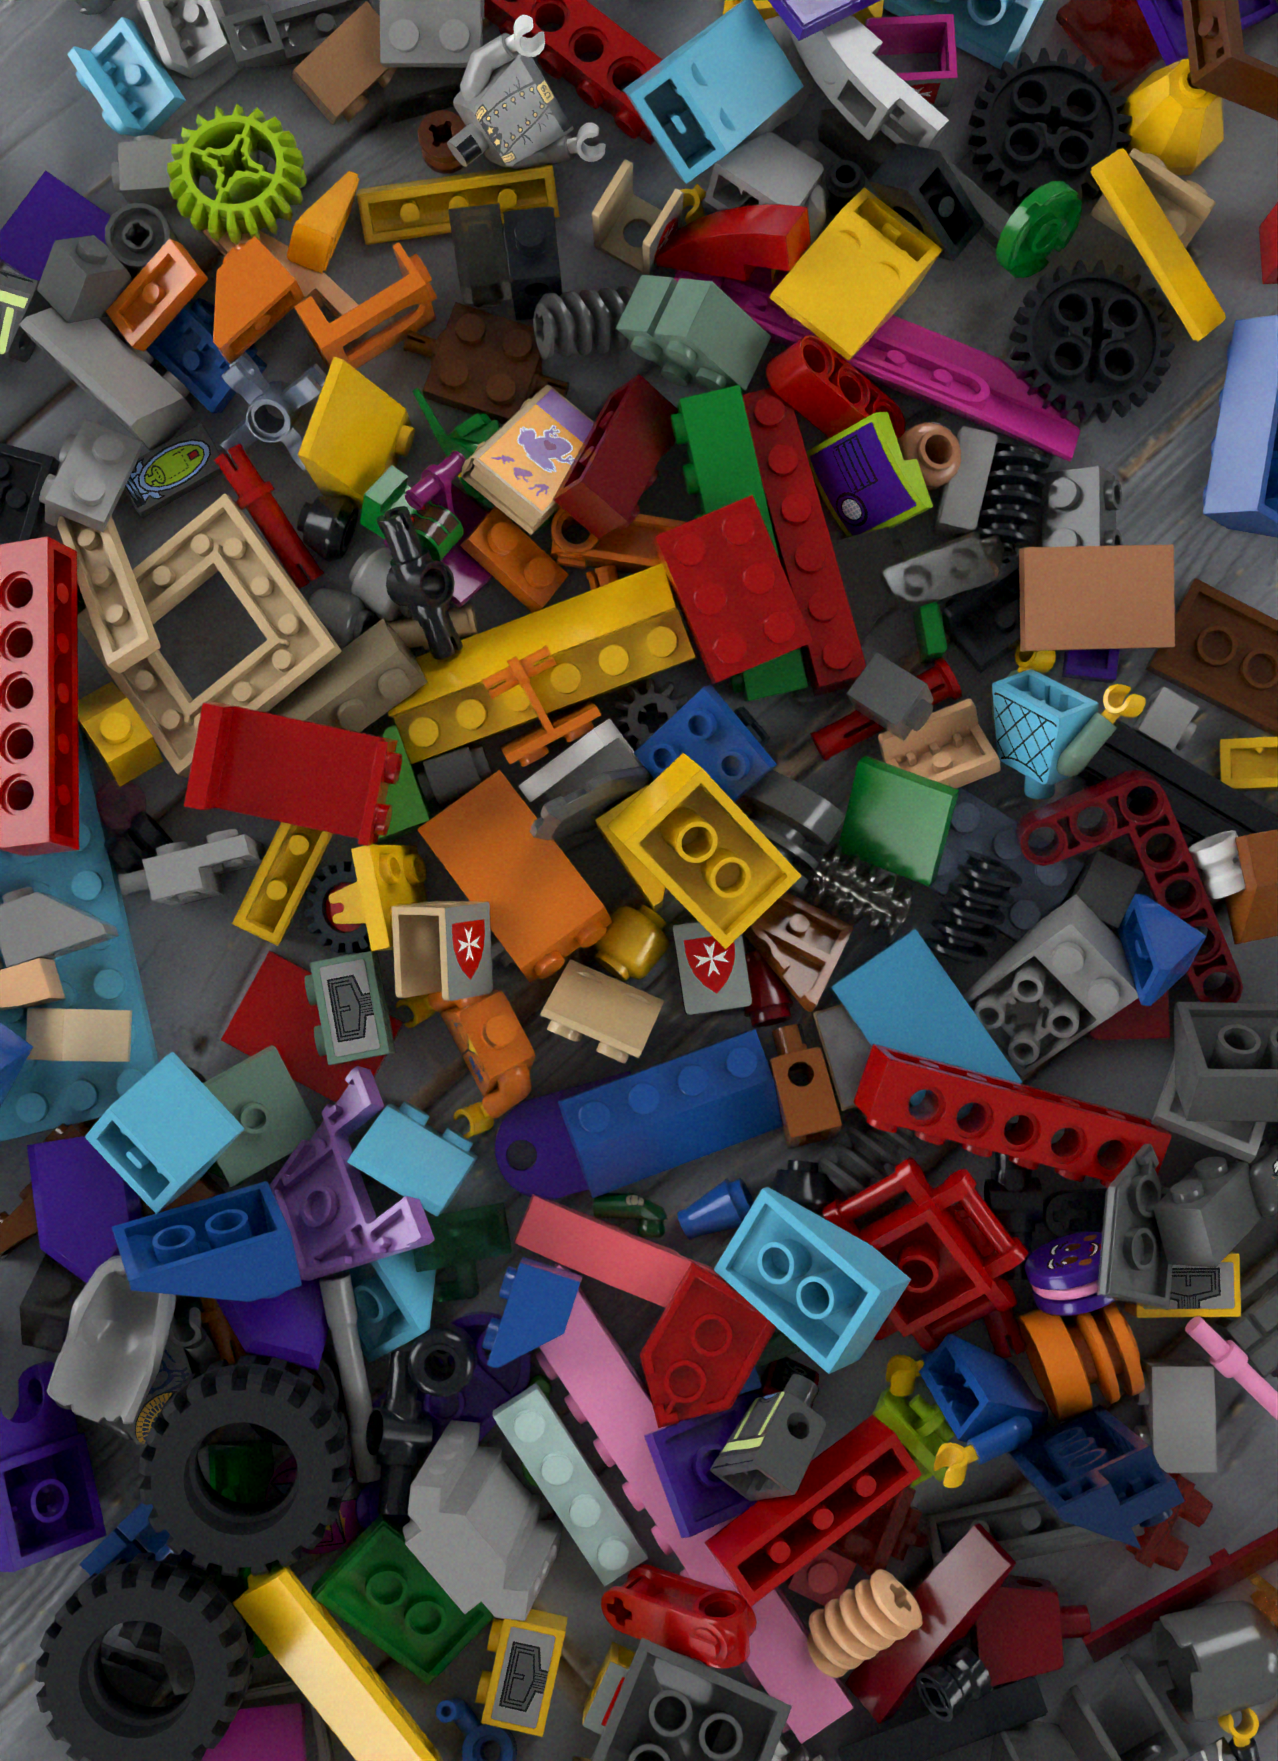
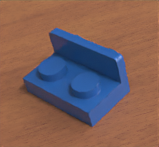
M202 298L191 299L146 350L182 382L190 393L211 413H222L236 394V391L221 377L230 368V364L213 342L215 306ZM253 344L245 352L256 363L262 374L267 364L256 354L258 349Z

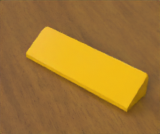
M1118 149L1091 167L1092 171L1090 173L1190 336L1198 342L1225 320V312L1128 153L1124 149Z
M552 164L517 170L507 167L362 188L356 194L366 245L504 225L503 212L511 210L554 207L555 218L560 217Z
M281 822L232 924L279 946L335 834Z

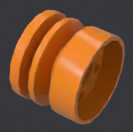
M1115 1302L1091 1311V1313L1070 1315L1071 1323L1068 1324L1064 1323L1061 1316L1045 1313L1039 1308L1018 1316V1326L1027 1345L1025 1351L1048 1407L1059 1422L1092 1411L1091 1384L1095 1383L1110 1403L1117 1402L1120 1399L1118 1381L1130 1396L1144 1392L1145 1383L1139 1362L1140 1353L1125 1316L1118 1310Z

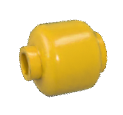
M642 905L639 910L628 906H620L611 915L613 923L606 927L605 935L594 944L598 951L594 958L605 970L623 982H626L629 977L641 980L648 975L668 950L669 941L662 931L666 922L646 905Z

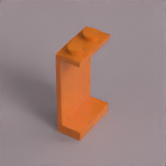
M499 769L417 830L468 900L489 902L491 931L517 964L529 983H531L538 977L545 979L556 973L565 963L564 958L580 946L587 948L598 942L605 935L606 927L613 923L603 903L554 840H544L532 836L530 829L533 822L537 820V817Z

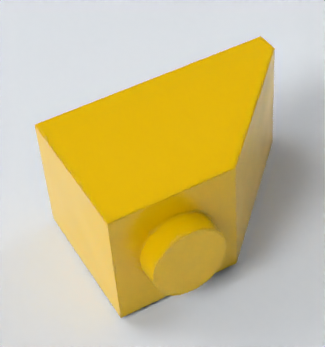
M112 681L78 700V724L119 787L164 762L153 735L129 699Z

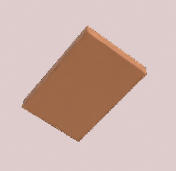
M1174 544L1023 547L1019 549L1020 651L1175 647Z

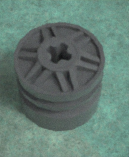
M774 770L768 772L739 798L752 810L748 818L789 863L810 871L816 869L818 862L802 848L804 842L807 841L815 845L828 847L845 818V815L829 801L809 788ZM801 875L789 890L802 893L808 880Z

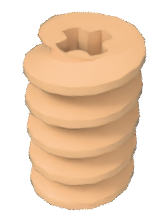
M878 1569L871 1575L870 1580L862 1579L855 1586V1590H845L840 1595V1600L831 1599L827 1602L824 1609H816L810 1614L809 1627L811 1633L807 1639L809 1654L815 1666L825 1675L832 1678H840L849 1669H855L864 1660L873 1658L880 1650L889 1648L895 1640L905 1638L911 1630H918L923 1624L921 1610L909 1590L898 1582L891 1573Z

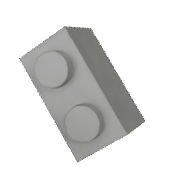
M1140 1359L1145 1389L1144 1392L1133 1396L1135 1404L1141 1405V1425H1135L1134 1433L1151 1447L1160 1468L1166 1473H1217L1215 1367L1203 1359Z

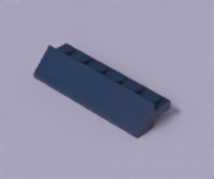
M1101 1405L1092 1408V1411L1075 1416L1054 1427L1046 1421L1042 1428L1032 1430L1029 1441L1024 1445L1005 1453L1062 1521L1139 1549L1141 1547L1131 1527L1138 1524L1141 1527L1157 1525L1167 1520L1173 1514L1171 1508L1185 1502L1175 1480L1160 1468L1151 1447Z

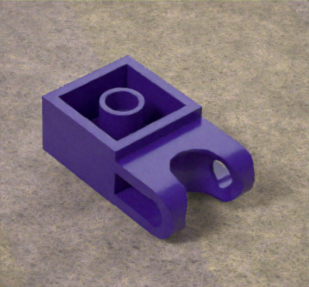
M50 1361L35 1364L22 1372L18 1379L19 1406L10 1420L4 1417L0 1409V1572L21 1570L107 1536L85 1433H78L72 1409L59 1407L55 1400L47 1393L55 1363Z

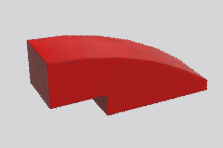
M781 204L748 205L721 210L698 218L676 231L657 255V266L747 281L757 266L790 272L811 244L808 207Z

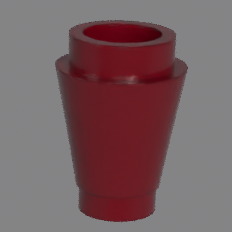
M758 951L745 954L752 1003L750 1006L744 1007V1016L750 1017L753 1028L772 1026L790 1020L792 1018L790 1007L794 1003L785 984Z

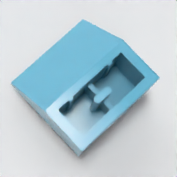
M171 1052L117 1099L99 1118L85 1138L157 1214L193 1187L245 1128L174 1052Z

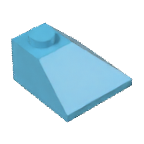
M428 1245L340 1271L350 1273L358 1314L357 1328L361 1349L369 1363L430 1329L437 1259Z

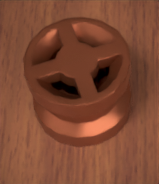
M436 110L428 114L421 121L418 129V141L427 166L441 174H452L464 167L454 157L447 142L466 126L462 118L448 110ZM447 133L449 134L447 138H443L440 140L436 138V136L447 135Z

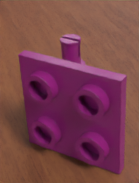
M452 451L440 464L429 465L421 473L422 479L405 492V499L416 510H420L430 500L433 505H440L451 511L461 522L464 535L441 560V562L449 566L453 573L455 586L451 601L460 608L490 581L493 576L460 546L487 512L451 483L462 472V466L466 461L460 452ZM384 540L383 544L389 548L386 540Z

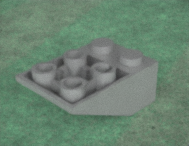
M1074 895L1038 921L963 995L1010 1065L1022 1077L1139 998L1121 940L1077 895Z

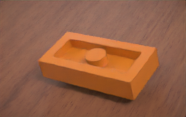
M169 238L105 312L131 347L144 352L209 279L181 243Z
M496 506L485 514L460 545L532 613L543 609L569 575Z

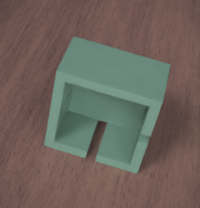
M641 275L616 327L620 333L632 342L630 345L631 350L639 356L658 364L662 368L661 375L671 383L682 387H687L689 382L697 383L713 391L740 385L741 390L746 391L771 338L760 325L713 281L680 278L677 282L673 277Z

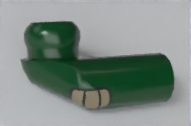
M605 1193L595 1197L593 1200V1212L596 1218L639 1219L637 1233L640 1237L661 1238L665 1234L664 1220H668L664 1208L637 1194Z

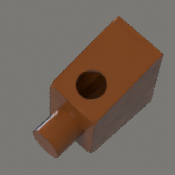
M801 1024L788 1025L773 1030L772 1036L778 1056L770 1059L769 1067L774 1078L788 1149L838 1137L842 1122L821 1048H807ZM795 1073H803L808 1077L809 1084L806 1086H796L792 1083L790 1076Z

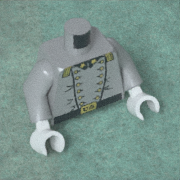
M522 15L516 19L513 26L514 34L510 36L507 33H503L473 51L460 84L461 91L453 101L454 107L466 127L447 142L454 157L465 167L482 153H484L489 161L505 168L510 167L513 170L547 164L554 165L573 160L575 153H578L580 158L585 161L595 162L605 154L606 144L601 143L596 146H588L584 143L585 139L599 135L600 128L596 124L586 123L582 125L578 130L577 137L572 138L568 134L574 128L532 58L539 55L544 49V32H538L532 38L523 37L524 34L530 32L534 27L533 18L528 15Z

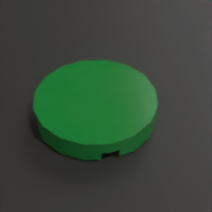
M1051 181L1031 193L1010 216L1000 234L996 248L997 263L1015 278L1030 277L1047 267V264L1050 262L1045 257L1053 249L1058 252L1064 249L1078 227L1082 214V201L1077 198L1079 194L1064 181Z

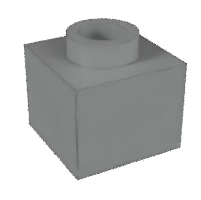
M1163 686L1150 696L1132 728L1170 751H1173L1174 748L1181 751L1197 728V725L1191 722L1199 707Z

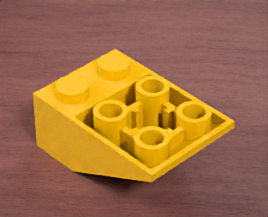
M864 187L835 216L791 271L774 289L769 298L784 309L790 317L799 321L833 350L850 361L915 292L943 249Z

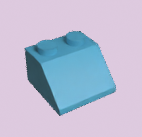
M403 1101L400 1107L395 1104L386 1105L354 1149L347 1162L403 1197L408 1196L420 1199L423 1209L438 1217L448 1208L479 1155L470 1151L473 1142L447 1127L444 1134L426 1124L430 1116L406 1101Z

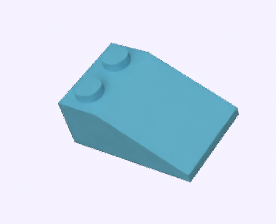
M769 1187L762 1188L714 1268V1271L828 1374L861 1359L911 1281L905 1273L872 1245Z

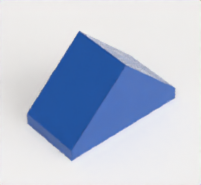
M1135 893L1117 930L1141 1005L1151 1006L1187 973L1206 936L1147 895Z

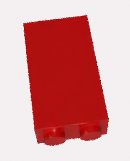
M205 702L202 704L184 806L203 811L212 808L233 811L359 839L358 844L369 846L378 842L379 835L386 836L392 817V805L385 803L389 784L396 785L402 766V754L395 753L398 740L220 702Z

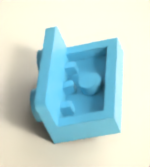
M121 17L91 51L74 46L67 53L77 69L76 77L78 81L95 96L103 108L102 116L105 122L118 134L134 137L153 135L186 101L133 20Z

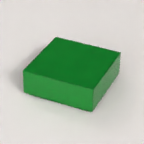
M937 602L921 604L913 614V621L922 664L934 662L942 657L947 650V643L940 605H937Z

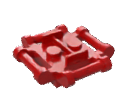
M909 1157L895 1166L894 1173L843 1202L836 1199L823 1208V1215L826 1220L872 1245L911 1279L873 1338L874 1340H882L899 1331L903 1337L912 1334L919 1345L926 1352H930L938 1348L948 1333L953 1334L995 1310L1003 1313L1017 1305V1299L1011 1286L1004 1278L999 1276L1019 1265L1027 1257L1028 1250L1019 1238L1009 1235L976 1191L977 1183L967 1169H960L954 1172L943 1184L933 1189L927 1182L919 1164ZM905 1190L913 1199V1201L862 1230H859L853 1222L856 1218ZM957 1201L960 1203L994 1248V1252L985 1257L977 1248L976 1237L953 1208L952 1204Z

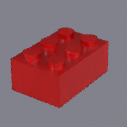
M753 495L654 537L653 543L712 684L813 642Z

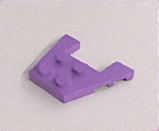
M356 1066L345 1078L349 1084L336 1104L326 1105L321 1112L324 1121L310 1141L301 1140L269 1185L291 1231L301 1280L311 1281L429 1245L435 1240L420 1199L405 1196L377 1218L359 1169L347 1162L353 1152L349 1143V1136L385 1108L372 1072L367 1068Z

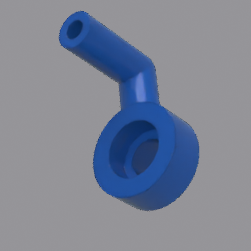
M461 1698L444 1700L437 1705L436 1716L438 1720L443 1723L454 1722L465 1736L462 1747L463 1761H490L484 1755V1746L489 1740L495 1741L500 1747V1756L496 1761H516L517 1744L514 1736L508 1729L487 1724L483 1725L468 1704Z

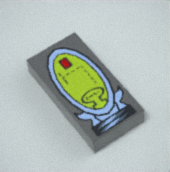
M201 422L138 458L124 489L139 515L144 518L222 474L223 472L219 466L213 461L220 455V452Z

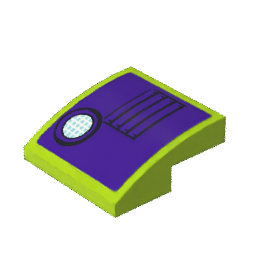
M888 412L873 413L806 451L815 484L825 504L854 545L861 544L933 507L917 459H903Z

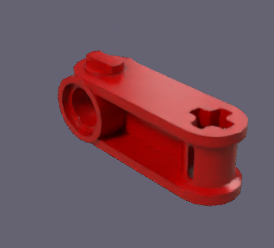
M640 1564L629 1572L627 1581L620 1587L614 1586L609 1588L601 1598L603 1615L614 1629L640 1640L643 1637L671 1651L699 1660L709 1667L731 1668L746 1661L750 1655L749 1637L756 1630L757 1621L753 1609L742 1595L735 1591L723 1590L651 1565Z

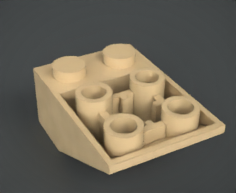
M570 959L540 1015L551 1020L547 1030L574 1042H580L583 1034L600 1041L596 1049L597 1052L625 1064L629 1055L640 1058L664 1000Z

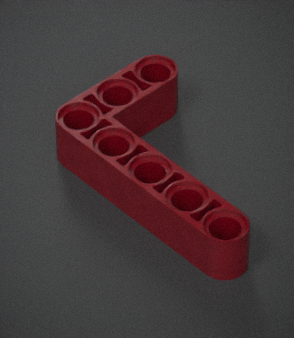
M1141 770L1126 771L1030 811L1020 819L1015 832L1020 849L1027 860L1042 866L1057 863L1127 834L1140 868L1144 872L1145 880L1154 901L1192 927L1203 926L1208 929L1202 946L1185 974L1190 987L1200 1002L1237 1003L1242 995V979L1167 795L1153 776ZM1138 786L1150 787L1151 797L1146 805L1140 808H1130L1127 806V796L1132 789ZM1095 806L1102 809V819L1096 826L1082 828L1077 825L1078 815L1085 808ZM1049 827L1054 830V838L1046 847L1034 848L1028 844L1029 836L1035 829ZM1159 833L1170 835V843L1165 851L1159 854H1149L1146 852V844L1150 837ZM1177 880L1189 882L1188 891L1183 897L1176 900L1165 898V892L1169 884ZM1216 972L1226 973L1225 981L1219 988L1214 990L1203 989V983L1207 976Z

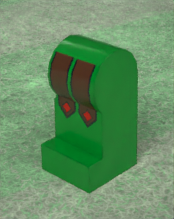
M391 465L364 494L360 524L385 539L376 521L377 517L385 515L384 512L392 508L406 506L410 512L409 514L421 546L429 549L433 561H441L464 535L461 522L451 511L440 505H433L430 500L420 510L412 508L405 499V492L411 489L407 485L408 476Z

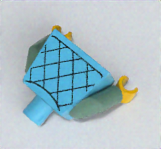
M1019 645L1015 652V661L1019 665L1017 671L1011 670L1007 678L992 683L993 704L991 706V715L995 724L997 755L1001 762L1025 775V795L1033 799H1047L1054 795L1055 783L1076 776L1084 770L1094 755L1117 729L1113 724L1119 716L1127 718L1138 716L1143 711L1146 701L1143 696L1134 693L1128 696L1123 704V700L1129 694L1131 687L1123 684L1111 685L1105 690L1103 695V704L1106 709L1102 714H1099L1098 702L1043 675L1053 667L1056 661L1055 651H1020Z

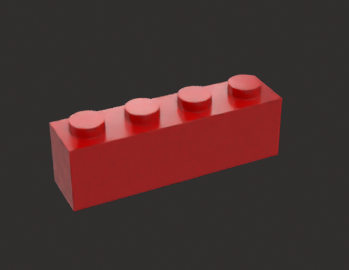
M871 1415L810 1461L795 1495L759 1500L704 1543L733 1586L752 1607L922 1474L896 1433L874 1415Z

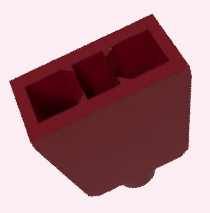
M1008 1575L970 1629L971 1650L982 1660L988 1670L991 1686L1061 1669L1064 1666L1062 1639L1083 1638L1091 1633L1088 1608L1086 1604L1059 1606L1058 1592L1049 1580Z

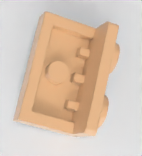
M971 699L963 700L931 713L924 726L918 731L912 729L904 741L890 731H885L878 736L884 763L955 789L1001 771L999 757L978 724L976 706Z

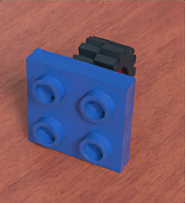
M712 685L703 687L633 753L654 779L684 753L701 766L734 803L777 765L763 748L769 742L768 740H770L769 735L745 706L739 707L733 712Z

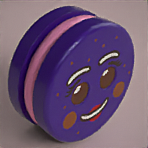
M1102 1232L1070 1234L1047 1242L1030 1254L1024 1267L1028 1281L1032 1286L1035 1303L1040 1310L1051 1315L1070 1316L1088 1313L1115 1301V1299L1097 1295Z

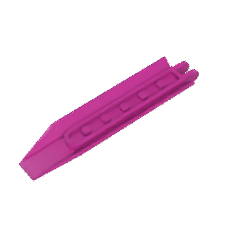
M759 266L756 267L747 281L678 269L674 273L676 275L674 279L677 282L680 278L713 281L771 336L769 342L781 343L790 347L807 335L816 336L799 321L790 317L784 309L769 298L774 289L789 273L787 271L781 270L777 274L774 284H772L771 268ZM892 315L850 361L845 359L870 381L1069 462L1072 460L1081 430L1067 417L1065 419L1060 418V411L1055 406L1051 405L1049 408L1043 409L1042 405L1045 397L1039 392L1029 396L1027 392L1031 385L1025 379H1017V372L1000 358Z

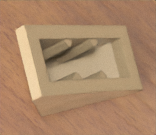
M27 1008L26 1041L33 1046L27 1060L130 1062L132 1010Z

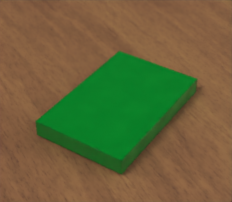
M379 1515L312 1586V1597L429 1686L494 1616L482 1601L464 1614L405 1545L406 1539L403 1527L388 1515Z

